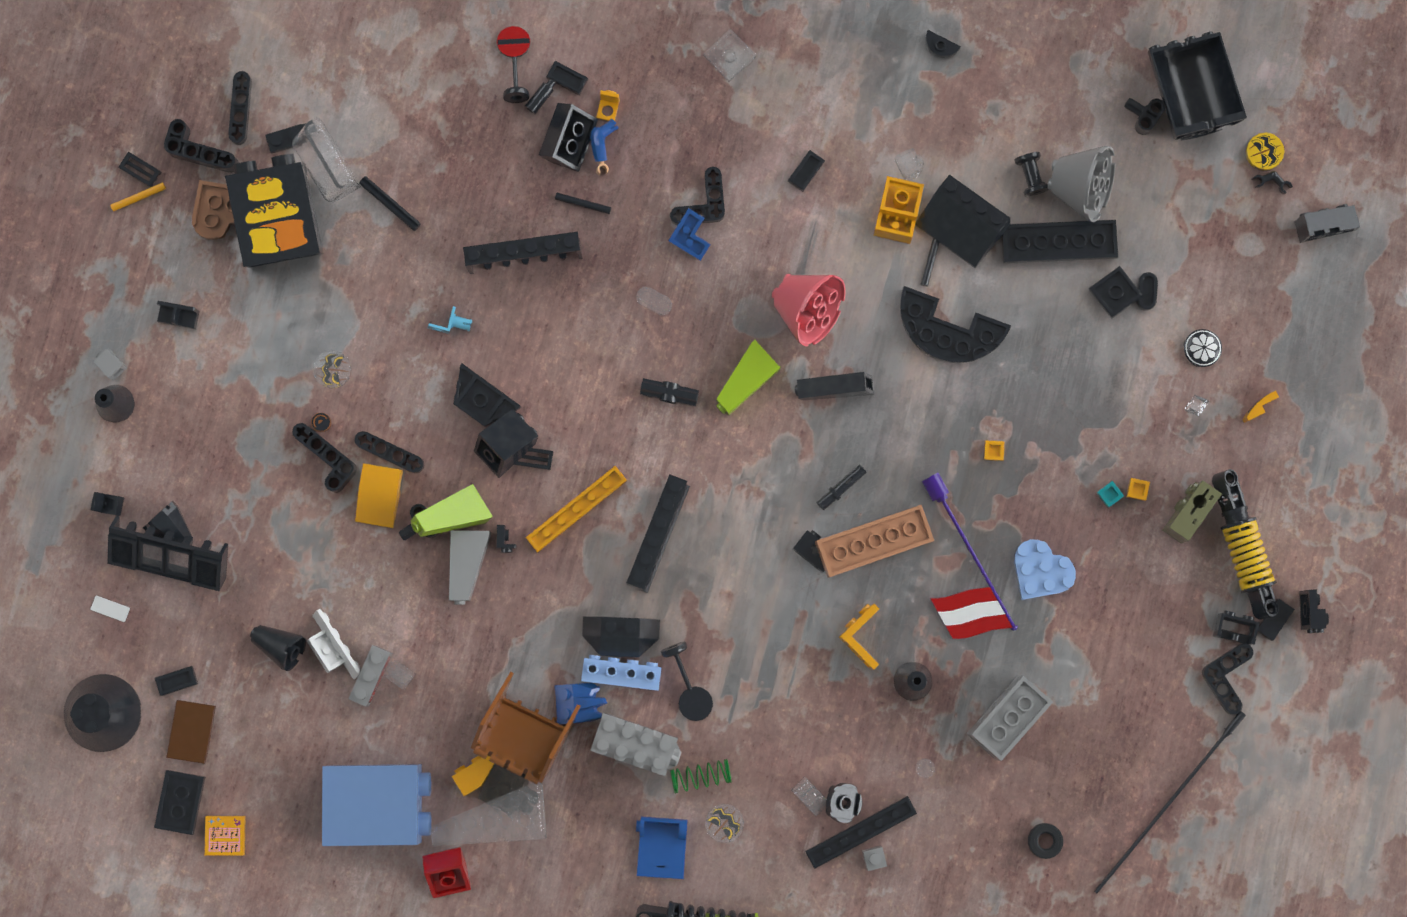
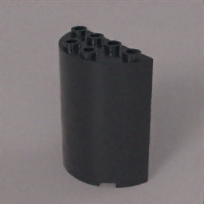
M1213 31L1202 34V37H1187L1183 43L1174 40L1168 42L1166 46L1154 45L1149 48L1148 56L1175 140L1181 139L1183 141L1206 136L1223 130L1222 127L1236 125L1247 118L1220 32L1213 33Z

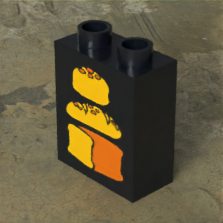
M294 154L271 157L273 167L259 170L257 169L256 161L233 164L235 174L225 176L243 267L245 268L323 254L306 165L303 162H295Z

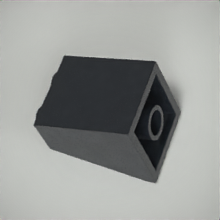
M512 409L478 434L474 452L500 478L529 449L536 445L538 435L536 430L525 422L523 416Z

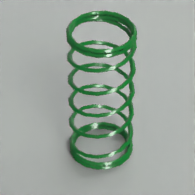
M724 759L727 778L721 762L717 761V781L710 763L707 762V784L699 764H697V787L688 766L686 767V788L679 769L676 768V777L674 769L670 770L674 793H678V774L684 790L688 791V771L695 789L698 790V768L703 782L708 788V765L717 786L719 785V764L726 783H732L728 759Z

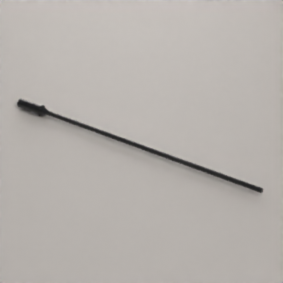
M1242 711L1224 728L1225 730L1221 738L1096 888L1095 893L1102 889L1222 741L1229 735H1232V732L1246 717Z

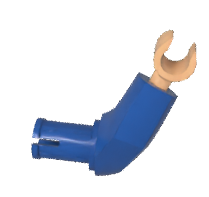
M610 119L601 127H594L591 130L592 152L595 162H599V166L596 168L597 175H600V167L605 169V174L609 171L608 166L604 164V161L607 160L605 139L606 136L618 129V125L615 126L616 122L613 119Z

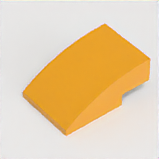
M887 176L873 236L907 244L911 243L924 184Z
M363 463L355 522L394 528L400 496L402 470Z

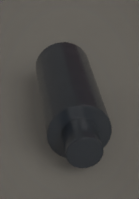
M549 79L547 83L543 82L526 103L525 107L531 113L536 114L554 90L552 88L556 83L552 79Z

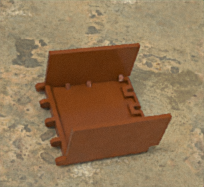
M510 671L482 719L471 749L474 750V754L484 759L490 756L489 761L502 768L505 764L508 765L507 770L520 777L523 773L526 774L524 779L537 785L538 782L542 783L573 727L572 725L581 706L577 704L565 727L556 723L557 718L555 717L550 720L538 714L540 710L537 708L533 712L521 706V700L515 703L506 698V692L514 674Z

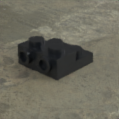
M1317 589L1299 591L1301 630H1307V633H1324V629L1327 628L1326 625L1329 624V615L1326 613V609H1318L1320 595L1317 594Z

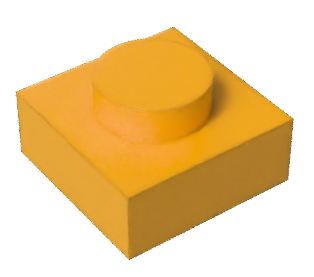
M985 440L984 460L1004 461L1005 441Z
M1130 478L1126 497L1146 501L1150 482Z

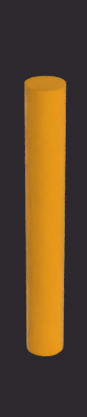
M162 182L111 204V209L114 212L161 192L166 187Z

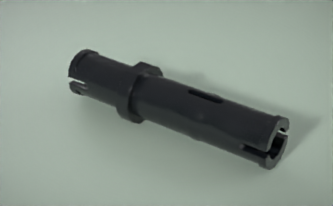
M859 464L833 488L830 487L828 489V492L816 502L818 506L824 511L835 500L841 499L840 496L867 473L866 470Z

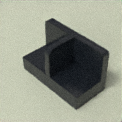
M157 301V305L160 306L157 318L158 323L196 330L200 312L198 309Z

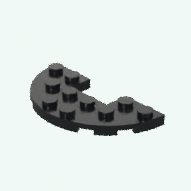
M906 286L903 287L900 299V313L905 331L921 351L937 360L949 363H967L981 359L1001 344L1011 328L1009 324L979 313L974 314L969 330L933 317L940 299Z

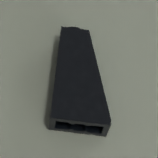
M866 372L798 379L797 385H795V394L798 396V399L803 401L874 395L873 379Z

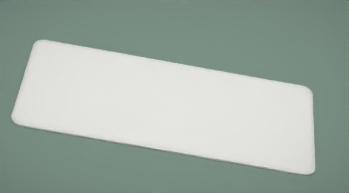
M95 596L91 606L92 611L125 622L130 610L129 607L99 596Z

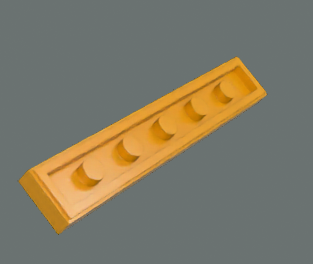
M614 466L525 538L538 553L627 482V479Z

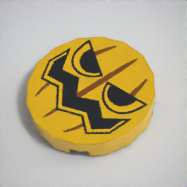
M1267 132L1259 133L1252 137L1245 151L1250 165L1262 171L1272 170L1278 166L1285 152L1281 140L1274 134Z

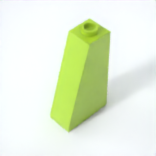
M756 340L752 341L716 399L718 403L716 407L723 414L726 412L730 415L780 371V366Z
M472 484L414 515L410 521L412 522L413 530L420 537L485 524L493 516Z

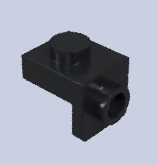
M94 492L90 510L121 516L124 497Z

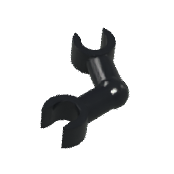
M1276 171L1263 176L1256 175L1251 179L1258 178L1261 181V184L1255 186V188H1260L1264 183L1273 180L1279 186V191L1282 194L1287 193L1283 189V185H1287L1289 188L1293 187L1291 182L1284 181Z

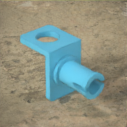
M453 306L447 328L430 323L427 328L449 334L450 329L453 327L470 331L472 319L456 316L454 314L456 307Z

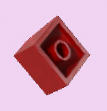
M461 847L422 856L424 875L433 898L471 890Z

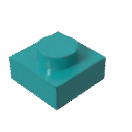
M1113 481L1096 492L1107 508L1124 497Z

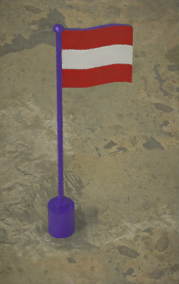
M936 473L923 480L922 484L931 500L943 503L989 586L966 590L947 597L930 598L952 639L969 638L997 629L1011 628L1013 631L1017 630L1018 626H1015L945 501L948 498L946 494L949 491L940 474Z

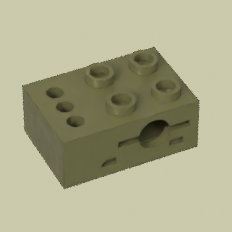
M1203 480L1189 485L1185 491L1186 497L1177 502L1174 506L1176 511L1162 529V531L1179 543H1184L1191 539L1222 495V493Z

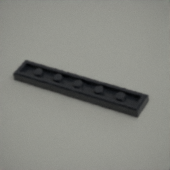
M906 796L805 852L815 869L914 816L917 812L909 797Z

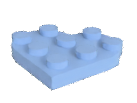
M1030 539L1023 542L1017 548L1014 554V564L1021 600L1058 594L1074 585L1076 570L1073 563L1068 557L1053 555L1046 542Z

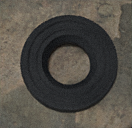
M1038 824L1028 835V846L1037 857L1050 859L1058 855L1062 850L1063 836L1060 830L1052 824ZM1044 833L1050 834L1053 838L1052 846L1047 849L1041 848L1038 844L1039 836Z

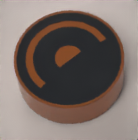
M317 413L312 417L311 425L318 432H326L331 427V419L325 413Z

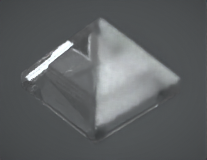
M1194 395L1184 411L1199 416L1203 413L1209 400Z

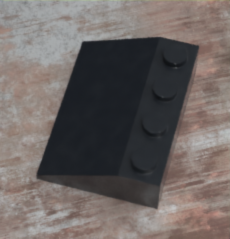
M949 174L937 189L915 225L976 268L1010 226V217Z

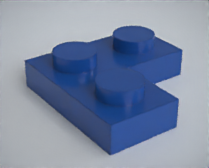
M688 208L668 241L701 261L711 244L695 233L705 218Z

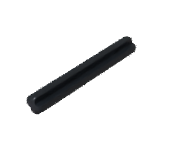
M367 176L360 180L359 184L413 231L420 227L421 224L417 219Z

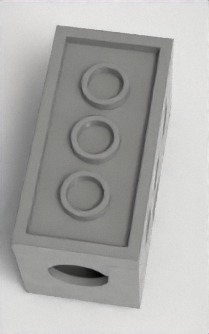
M1017 676L966 734L991 757L1002 761L1053 701L1025 676Z

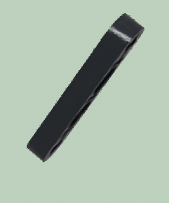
M239 71L233 77L228 135L229 139L236 145L245 143L248 134L252 79L245 71ZM242 76H244L247 80L243 82V88L245 90L241 89V83L238 81L242 79ZM239 94L246 96L244 103L236 102V97ZM240 112L243 113V121L236 122L234 119L235 115ZM236 126H239V132L242 135L238 140L233 136L237 134Z
M361 431L355 436V444L373 455L411 473H420L424 469V461L415 454L365 431ZM367 435L366 439L373 442V439H376L372 444L371 450L368 449L370 445L367 443L360 445V437ZM384 443L386 451L381 454L377 453V444ZM396 451L403 453V459L399 462L393 460V454ZM407 455H410L408 459L413 462L417 459L420 467H415L413 470V466L406 462Z

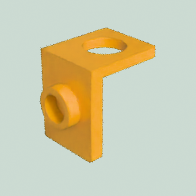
M600 90L601 100L596 118L606 121L613 119L615 121L620 102L619 94L611 90ZM605 106L612 107L613 113L610 116L603 115L602 109Z

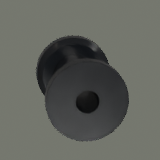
M1040 152L1028 153L1014 159L1015 164L1022 165L1028 186L1023 192L1025 197L1038 195L1049 190L1048 184L1042 182L1037 165V160L1041 157Z

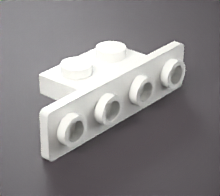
M321 609L316 610L313 618L322 631L307 640L308 644L327 673L344 664L351 677L356 679L361 670L359 664L352 659L349 648L345 644L343 645L339 639L338 631L330 625L327 614L322 612Z

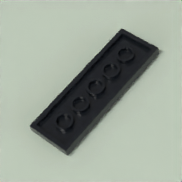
M1116 220L1010 224L1002 235L1003 263L1118 258Z

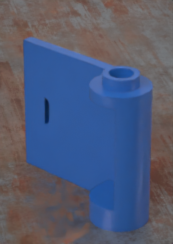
M642 816L641 820H637L636 832H640L637 876L684 879L688 820Z

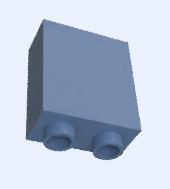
M422 764L322 766V846L418 845L422 843V836L431 835V812H422V796L431 795V773L422 772Z

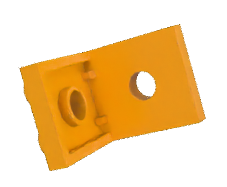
M866 604L858 612L860 616L857 619L852 618L845 625L847 629L839 636L870 670H874L879 664L852 636L879 610L875 604L871 606Z

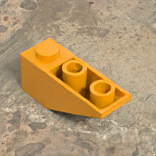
M477 756L471 760L472 764L468 767L462 765L454 770L456 774L452 778L463 796L468 795L484 784L495 765L489 761L490 756H487L486 759Z

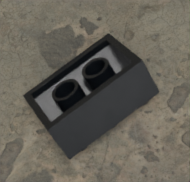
M557 103L539 156L551 163L579 172L591 141V130L596 127L598 119L573 104Z

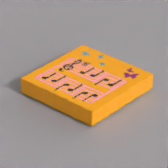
M205 816L204 856H244L246 816Z

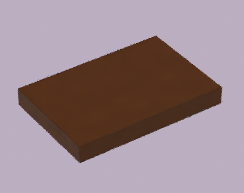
M182 700L176 701L166 758L206 764L216 706Z

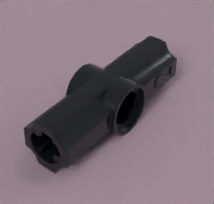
M643 378L640 395L657 398L666 403H680L696 407L699 390L682 387L677 383L669 381L659 382Z

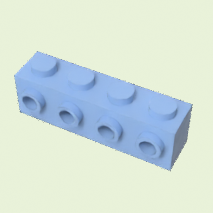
M589 655V658H584L581 679L583 682L659 691L662 668L658 667V663L646 662V665H638L639 661L628 659L627 663L619 662L620 658L608 657V661L600 660V656Z

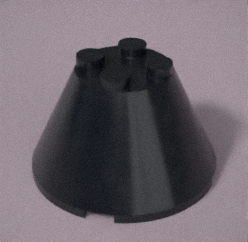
M109 674L93 675L79 682L69 693L64 705V723L71 738L83 748L95 752L116 750L128 743L137 732L142 717L141 702L134 688L122 678Z

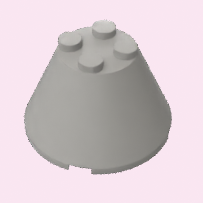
M1102 146L1060 157L1052 163L1053 174L1052 178L1049 179L1048 189L1052 190L1055 196L1090 222H1096L1101 217L1099 212L1102 207L1106 208L1112 191L1115 175V163H1112L1111 157L1115 156L1113 148Z

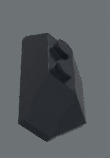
M583 616L582 636L600 656L640 657L659 640L660 620Z

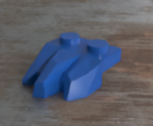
M593 683L555 685L557 723L567 724L577 704L581 707L574 723L593 722L601 719L602 713L598 712L597 708L608 703L605 697H596L600 687Z

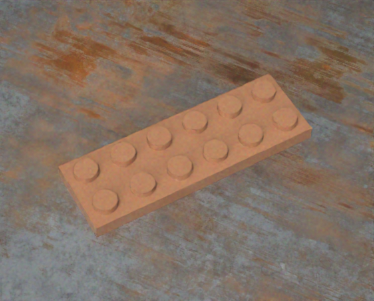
M919 505L817 540L815 544L827 578L933 542L934 538L923 507Z

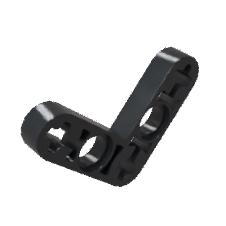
M712 166L705 171L707 204L673 208L670 212V219L673 224L678 225L680 222L676 217H673L676 215V212L679 211L681 215H684L688 208L693 211H702L705 218L702 223H714L723 220L725 207L722 174L719 168ZM712 171L718 175L715 178V183L720 184V186L712 185V178L708 177ZM711 190H718L720 197L712 199L709 196ZM721 202L717 206L718 211L722 213L719 214V217H715L714 214H711V212H714V204Z
M1249 644L1235 646L1207 664L1202 670L1203 678L1228 714L1240 713L1243 704L1225 675L1252 658L1253 648ZM1241 647L1248 649V652H1246L1247 657L1240 656L1236 659L1234 656L1241 653ZM1225 657H1229L1233 661L1230 668L1223 666V659ZM1209 668L1211 670H1216V672L1214 673L1216 679H1219L1220 677L1222 679L1221 681H1217L1214 685L1212 684V682H1214L1215 679L1212 676L1208 677L1207 675L1209 673ZM1220 684L1227 686V692L1224 695L1219 694L1217 691V687ZM1232 694V697H1229L1231 702L1237 703L1235 706L1236 710L1229 709L1230 702L1228 700L1223 701V698Z

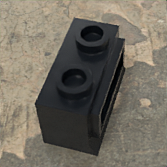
M1224 610V613H1218L1213 633L1214 637L1255 645L1260 622L1254 621V617L1243 615V618L1236 617V613ZM1223 620L1249 626L1248 635L1221 629Z

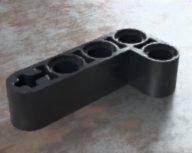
M175 119L170 123L164 141V149L172 157L228 173L234 172L233 164L239 162L232 153L188 141L190 128L181 119ZM179 126H184L181 133H176V129ZM173 144H178V148L175 151L170 150ZM196 149L195 155L189 156V151ZM214 154V159L207 161V156ZM230 159H231V161H232V163H228L227 165L223 162V161L229 162Z
M296 424L292 429L295 439L333 468L325 479V487L335 493L342 491L357 472L355 463L306 424ZM301 429L304 430V432H305L307 435H309L310 438L307 439L306 437H304L303 435H301V434L299 433V431H300ZM316 440H321L322 442L319 449L313 448V443ZM330 452H336L337 456L334 461L328 460ZM347 463L351 464L350 472L344 473L342 470L343 466ZM337 478L339 485L336 488H331V480Z

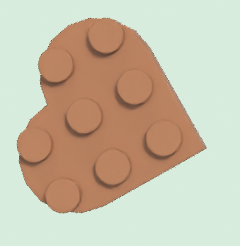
M199 180L192 215V225L202 238L208 240L222 239L226 236L230 226L235 225L226 184Z

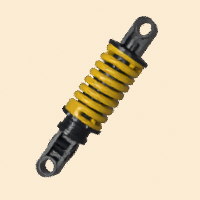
M1228 469L1216 473L1212 477V484L1217 491L1222 493L1218 503L1222 511L1221 515L1226 521V524L1220 528L1223 531L1225 541L1232 542L1227 547L1229 550H1232L1230 556L1235 557L1232 559V563L1237 564L1234 566L1235 571H1240L1236 574L1238 578H1241L1238 581L1241 589L1240 592L1248 594L1252 612L1256 619L1262 620L1274 617L1279 612V606L1272 586L1277 581L1274 579L1272 569L1266 568L1270 563L1268 560H1265L1267 559V554L1263 553L1265 551V547L1261 546L1263 541L1258 539L1261 537V534L1257 532L1259 529L1256 521L1257 518L1249 517L1248 506L1245 503L1236 472Z

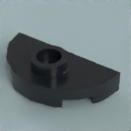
M927 30L925 37L926 45L933 55L945 58L955 55L960 50L961 46Z

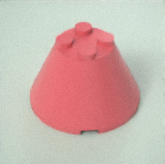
M786 274L779 287L773 290L772 298L774 299V307L796 340L801 345L808 347V344L812 343L815 345L820 342L833 328L841 313L838 309L841 300H845L846 289L844 281L836 275Z

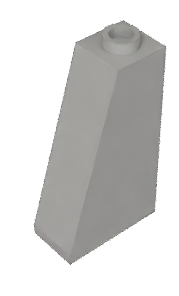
M451 531L449 600L454 601V605H465V601H471L491 538L490 531Z

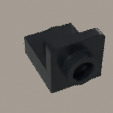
M497 525L496 548L501 549V553H512L513 549H517V545L505 544L506 541H509V529H506L505 525Z

